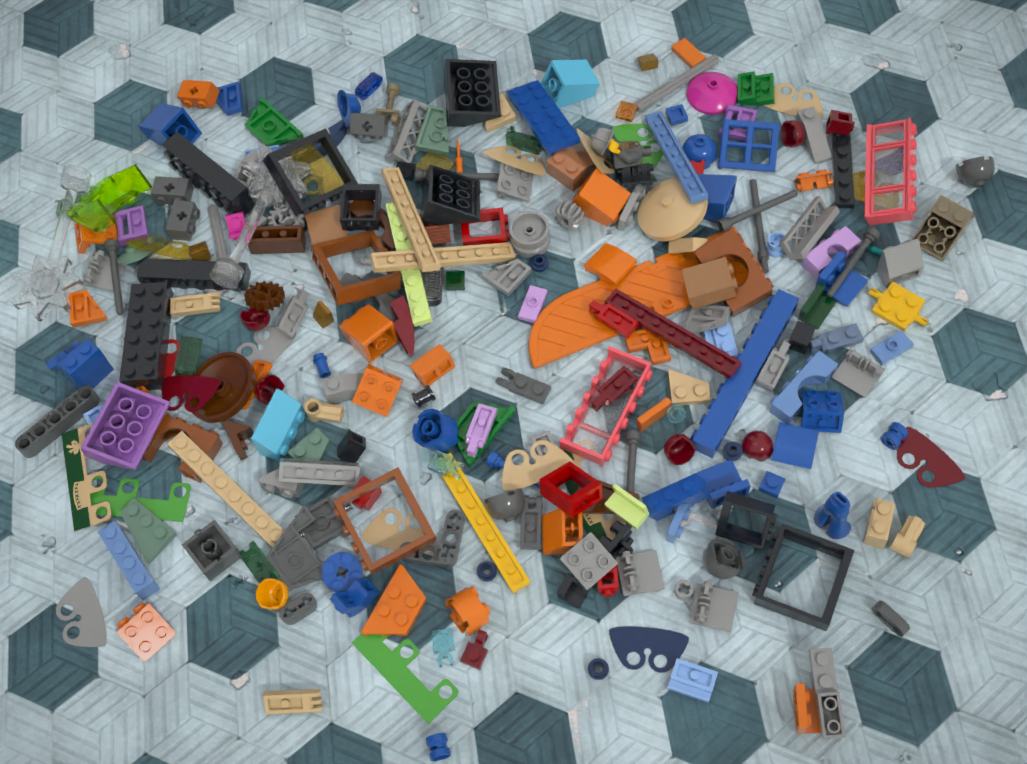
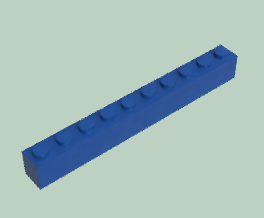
M778 289L776 294H772L769 298L767 310L763 309L759 319L761 321L759 324L755 323L751 331L753 335L750 339L747 338L745 340L742 354L738 353L736 359L742 362L741 367L731 379L725 377L727 380L725 384H720L717 390V398H713L708 406V409H710L708 414H703L699 422L700 428L698 430L695 429L691 435L690 440L694 444L696 451L713 459L755 384V380L767 357L778 343L797 309L798 297Z

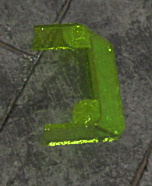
M134 164L99 181L65 214L70 220L94 232L99 231L102 233L117 223L112 215L122 205L134 203L137 200L136 197L140 193L150 190L152 185L138 166Z

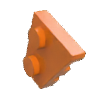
M87 290L69 293L70 324L73 328L108 321L107 316Z

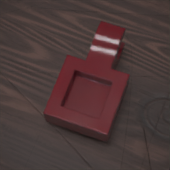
M479 629L475 643L468 642L461 657V663L481 670L488 653V649L483 648L488 638L487 632Z

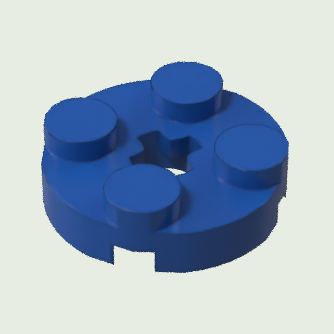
M334 553L327 558L322 567L324 584L336 593L347 591L356 579H362V565L358 558L350 553ZM341 566L343 569H348L345 578L336 574Z

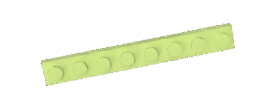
M387 203L386 209L396 251L413 250L394 203ZM401 270L414 326L417 327L433 322L421 270Z

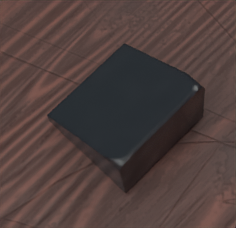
M399 161L396 168L399 167L404 180L412 181L416 164Z

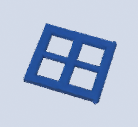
M724 118L718 163L719 169L727 168L775 173L780 123ZM729 128H746V143L728 141ZM754 129L771 130L770 145L753 143ZM727 147L745 148L744 162L726 161ZM752 149L770 150L768 164L751 163Z

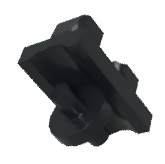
M616 520L610 527V531L616 535L614 539L611 540L606 535H603L598 540L612 556L616 551L619 556H622L624 551H630V554L634 551L630 546L634 540L629 537L632 534V526L629 523L624 525Z

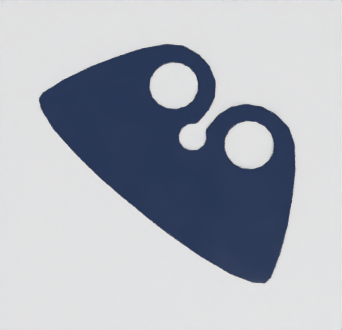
M622 626L609 630L610 639L619 660L627 669L637 670L644 665L646 660L644 650L649 648L651 654L649 655L648 662L651 669L659 673L667 672L675 665L676 659L681 657L689 642L688 636L665 629ZM631 652H636L640 656V662L636 665H631L627 661V655ZM657 655H664L667 658V665L665 667L659 668L655 666L654 658Z

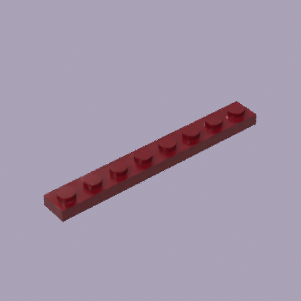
M615 289L605 300V304L609 303L637 320L642 328L729 379L734 376L742 365L740 360L618 289Z

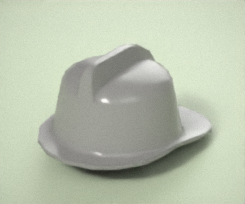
M599 128L595 134H591L593 138L591 147L600 156H603L607 150L614 129Z

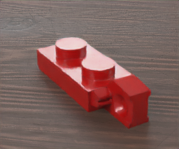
M593 300L589 304V311L594 314L598 321L627 339L639 326L637 320L609 303L601 305Z

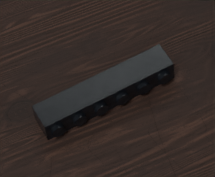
M143 258L140 261L137 278L140 283L168 282L170 287L180 289L196 288L199 290L214 289L217 291L233 290L239 292L248 289L251 271L248 264L243 262Z

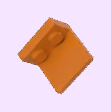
M78 213L74 224L78 253L85 254L87 247H90L91 244H104L109 239L117 240L114 215Z
M368 364L352 402L387 417L404 379Z
M796 683L793 688L796 733L821 734L812 689H805V683Z

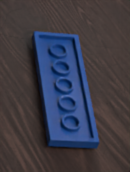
M538 80L507 91L508 98L548 155L580 143L579 135Z

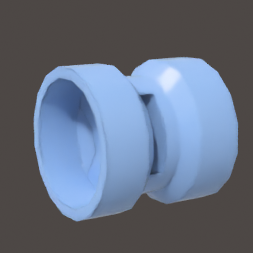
M779 232L770 234L766 247L769 256L777 258L784 254V250L779 244L784 238V234Z

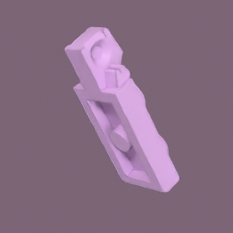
M478 404L466 435V444H468L467 456L475 458L478 448L483 449L497 415V408Z

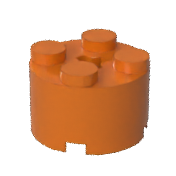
M474 586L466 587L445 600L446 608L450 607L452 613L449 614L461 633L466 631L465 636L471 635L488 624V615L491 613L487 604L481 603L479 600V594Z

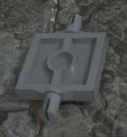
M329 496L308 508L316 521L299 533L302 538H305L311 544L314 551L345 533L342 525L345 523L342 517L337 518L332 509L336 506ZM350 503L343 506L346 513L353 510Z

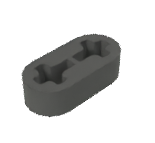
M310 593L302 594L281 608L279 613L281 620L287 625L297 623L316 610L317 600ZM305 600H308L310 602V607L307 608V606H304ZM287 611L292 613V618L286 617Z
M879 600L872 607L873 613L896 635L903 637L910 630L909 624L884 601Z

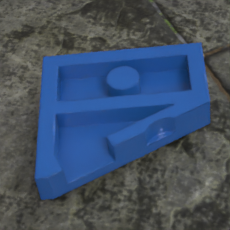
M239 81L217 87L220 92L216 102L227 116L243 112L242 87Z

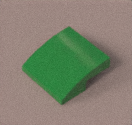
M755 71L738 74V103L749 105L775 104L774 74L769 73L756 76Z

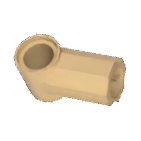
M315 398L308 399L304 404L306 415L310 421L317 422L323 420L341 423L343 420L344 406L322 403ZM313 408H318L317 411L310 412Z
M909 515L890 549L909 559L925 525L922 519Z

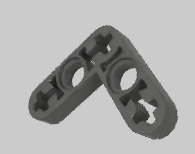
M452 510L447 514L440 546L428 545L419 550V558L416 555L417 551L402 560L408 563L444 568L453 567L458 560L465 524L463 513L459 510ZM455 516H458L459 520L456 521V529H453V522L451 519H454ZM455 534L457 540L454 543H448L446 541L448 535ZM405 542V543H403V544L400 546V548L403 547V546H405V545H407V544H409V543H411V542ZM447 548H450V554L452 558H450L449 561L446 562L444 557H447ZM431 550L434 552L433 557L428 560L424 559L423 553Z

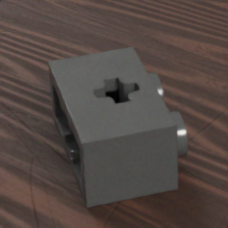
M351 113L350 134H355V138H365V135H370L372 139H382V136L388 135V115ZM366 124L372 125V128L369 129L366 127Z
M155 176L151 195L156 204L173 205L174 200L191 201L194 187L189 178Z
M174 200L165 229L170 239L191 241L192 235L196 232V221L200 218V210L195 202Z

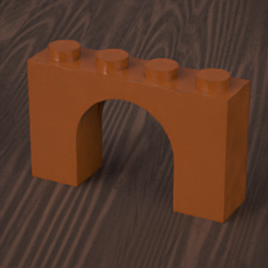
M734 229L729 230L694 251V257L698 264L726 257L727 260L741 263L747 269V280L742 286L735 289L737 297L723 300L725 306L730 307L732 317L770 297L774 287L771 280L765 278L762 274L764 271L761 265L753 260L752 251L743 245L744 240L740 233L736 234Z
M165 413L142 459L151 463L161 445L167 439L178 435L181 431L212 461L215 459L223 443L218 433L212 430L205 431L197 424H187L182 418H172L168 413ZM182 462L178 469L183 476L201 483L202 479Z

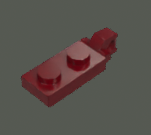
M623 366L597 389L596 399L591 402V408L597 412L604 405L606 407L612 405L638 381V377Z

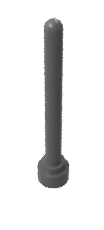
M416 169L415 182L423 183L427 171ZM457 173L475 180H498L499 176L498 173Z
M792 190L732 218H720L717 220L718 228L722 233H725L734 224L796 197L798 192Z
M873 227L866 229L863 234V242L827 291L828 297L835 295L868 246L878 240L880 233L877 229Z
M109 239L104 242V248L110 258L116 313L123 315L121 285L116 261L117 253L120 249L119 242L115 239Z
M638 431L626 432V442L629 446L626 490L634 492L637 447L641 443L642 434Z

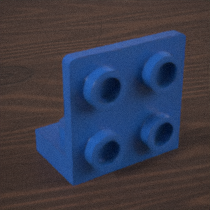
M842 251L838 252L818 276L816 286L818 283L825 285L824 293L826 295L846 265L844 262L846 254ZM851 270L835 295L831 298L848 307L867 284L868 279Z
M802 390L803 412L801 427L818 430L819 432L841 433L844 418L841 393L833 390Z
M732 460L696 473L705 479L711 496L707 499L711 509L723 505L727 491L743 496L749 494L751 485L748 479H741Z

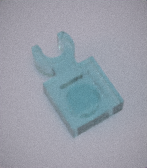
M436 450L427 468L445 477L450 472L454 478L460 479V474L455 472V470L458 468L465 470V465L461 462L453 463V456Z
M452 628L431 631L434 654L440 653L437 658L439 667H442V660L448 658L450 665L453 666L454 659L449 651H455Z

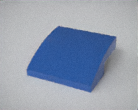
M779 422L771 461L811 469L819 431Z

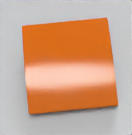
M605 243L584 264L585 271L600 275L601 281L617 285L637 264V260L627 252Z

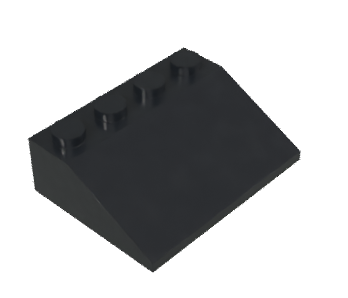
M446 59L444 85L447 126L466 127L501 117L496 61Z
M430 164L423 180L421 220L437 225L479 222L480 181Z

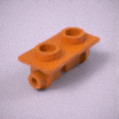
M826 169L816 171V174L809 175V172L798 174L793 180L798 182L796 190H800V192L814 190L813 183H816L817 189L830 188L833 185V179L829 178L833 171L827 172Z

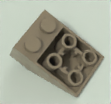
M940 195L912 240L918 238L922 250L944 261L973 220L974 212Z

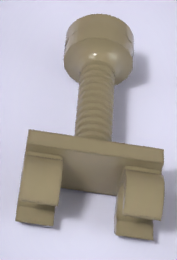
M389 83L386 88V94L388 95L386 109L376 108L375 114L388 115V118H391L392 125L398 126L401 116L399 110H393L395 97L399 95L400 86L395 83Z

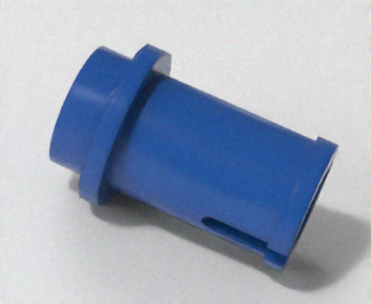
M324 353L314 355L313 364L317 367L319 377H329L331 371L327 364V356Z

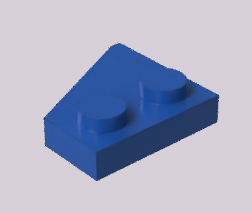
M75 341L69 348L46 363L50 370L55 369L56 371L60 369L58 364L80 344Z

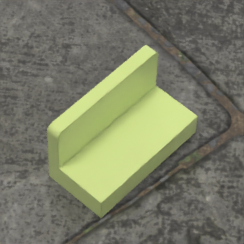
M614 483L612 486L614 493L604 505L637 530L649 516L646 505Z

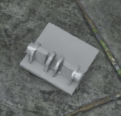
M501 162L496 188L498 198L505 199L507 195L529 202L534 174Z
M98 250L94 253V258L90 261L88 271L83 276L82 285L114 291L110 258L104 256L105 253ZM118 264L120 279L127 265Z
M849 349L846 358L831 378L865 398L885 369L881 367L882 365H878L871 361V359H867L866 356L857 353L856 350Z
M592 532L560 558L586 590L594 586L597 581L618 564Z
M656 550L636 554L624 551L622 556L616 557L624 596L665 589Z
M704 581L703 584L697 583L689 623L731 632L738 592L713 587L709 581Z

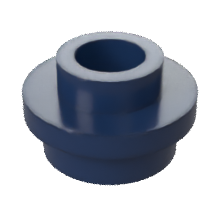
M537 254L530 260V265L536 272H543L549 264L548 258L542 254Z
M728 442L724 445L723 456L727 460L736 461L741 458L743 449L740 444ZM730 449H735L736 452H735V453H732V452H730L729 450H730Z
M485 561L477 567V576L482 581H492L497 575V568L492 562ZM487 569L491 571L488 575L483 573Z
M593 659L588 665V674L595 680H602L609 673V666L603 659ZM596 667H601L602 672L596 673L594 669Z

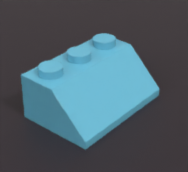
M276 389L251 437L260 455L280 461V458L287 455L289 444L296 437L299 424L305 419V411L302 404L283 391Z

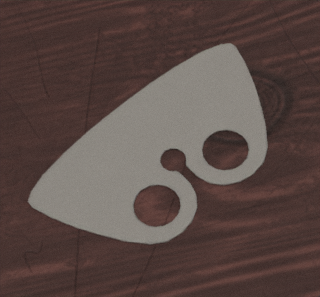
M266 326L264 329L254 333L255 342L263 345L262 350H258L255 344L247 342L240 345L236 353L241 354V350L249 346L253 349V352L245 358L252 365L255 360L266 361L272 364L291 344L296 336V332L289 339L275 329L276 326ZM266 330L269 332V338L264 341L259 340V332Z
M84 577L71 587L59 601L56 607V615L63 621L71 620L76 615L81 616L80 621L70 622L63 629V639L66 643L80 647H101L106 644L104 618L96 593L90 581ZM65 604L73 606V612L69 616L61 614V607ZM73 626L78 627L80 630L79 636L75 639L68 638L67 631Z

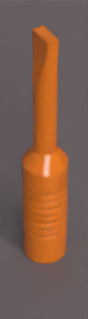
M457 140L456 173H463L460 146Z

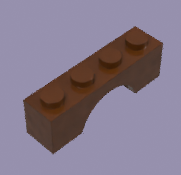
M354 200L350 203L349 216L351 218H373V200ZM381 208L379 227L384 230L381 238L383 247H386L388 252L396 251L389 217Z

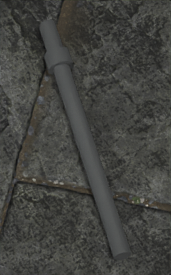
M751 179L749 183L754 208L759 206L760 202L757 180ZM759 213L754 215L759 249L757 256L764 273H768L769 253L766 250L762 216Z

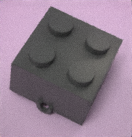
M215 520L203 529H197L194 532L195 535L181 544L209 581H212L243 557Z

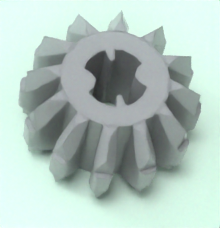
M563 200L555 208L554 219L562 227H566L568 230H576L584 222L585 212L576 203H572L571 200Z

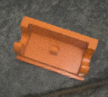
M438 344L409 366L415 373L416 379L425 388L426 385H431L453 369L455 364L452 356Z

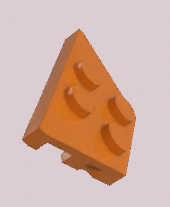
M400 564L364 625L361 631L362 635L407 636L427 599L403 565Z

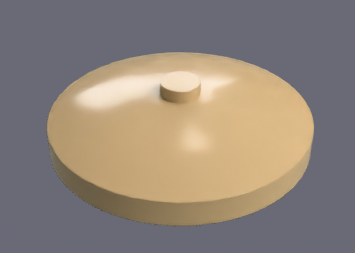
M676 177L665 180L653 187L641 201L637 213L638 224L643 232L653 240L672 241L690 233L700 224L707 211L708 199L691 204Z

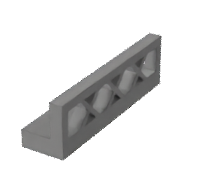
M416 99L405 106L385 160L389 163L395 159L411 163L416 151L415 145L428 108ZM418 109L425 113L422 118H419ZM413 122L417 123L418 131H414L412 127ZM411 135L413 140L412 145L408 144L407 136ZM403 149H406L407 159L400 155Z
M816 196L779 243L789 260L804 259L839 214L840 210L837 206L826 207L820 196ZM816 205H818L820 208V212L818 214H816ZM808 216H810V225H807ZM799 227H801V236H800V237H798V228H799ZM790 239H792V248H791V249H790V247H789L788 244H787V242H788Z
M280 458L278 482L356 486L359 482L360 465L359 463Z

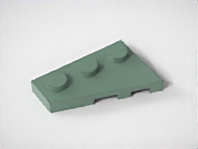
M429 105L415 145L416 150L449 157L446 108Z
M135 498L120 512L148 564L177 535L175 531Z

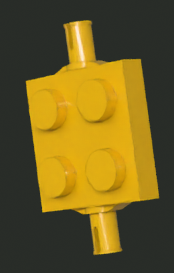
M893 281L887 290L882 293L873 287L870 289L868 294L878 299L871 311L874 315L903 332L914 321L924 327L927 325L929 320L919 315L921 308L926 302L923 298Z

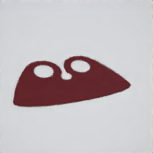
M197 375L169 376L164 379V388L161 389L162 399L170 402L173 397H179V404L176 407L169 406L167 409L168 411H175L182 406L184 394L189 393V397L185 402V409L188 412H196L209 401L220 386L221 381L216 378ZM197 397L199 399L198 406L190 408V400Z
M906 427L909 434L905 440L900 441L901 444L897 450V460L901 466L907 469H914L920 465L921 460H926L927 465L922 466L917 471L918 481L926 487H941L965 479L962 470L944 451L916 429ZM910 453L914 455L915 462L912 465L905 464L902 460L904 454ZM924 471L933 472L935 479L932 482L924 481L922 479Z

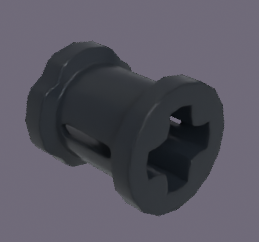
M426 385L425 389L416 394L414 392L411 394L419 409L422 408L423 404L436 400L429 385Z

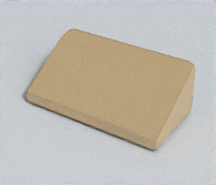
M690 237L669 241L668 252L669 254L693 252L707 243V239Z

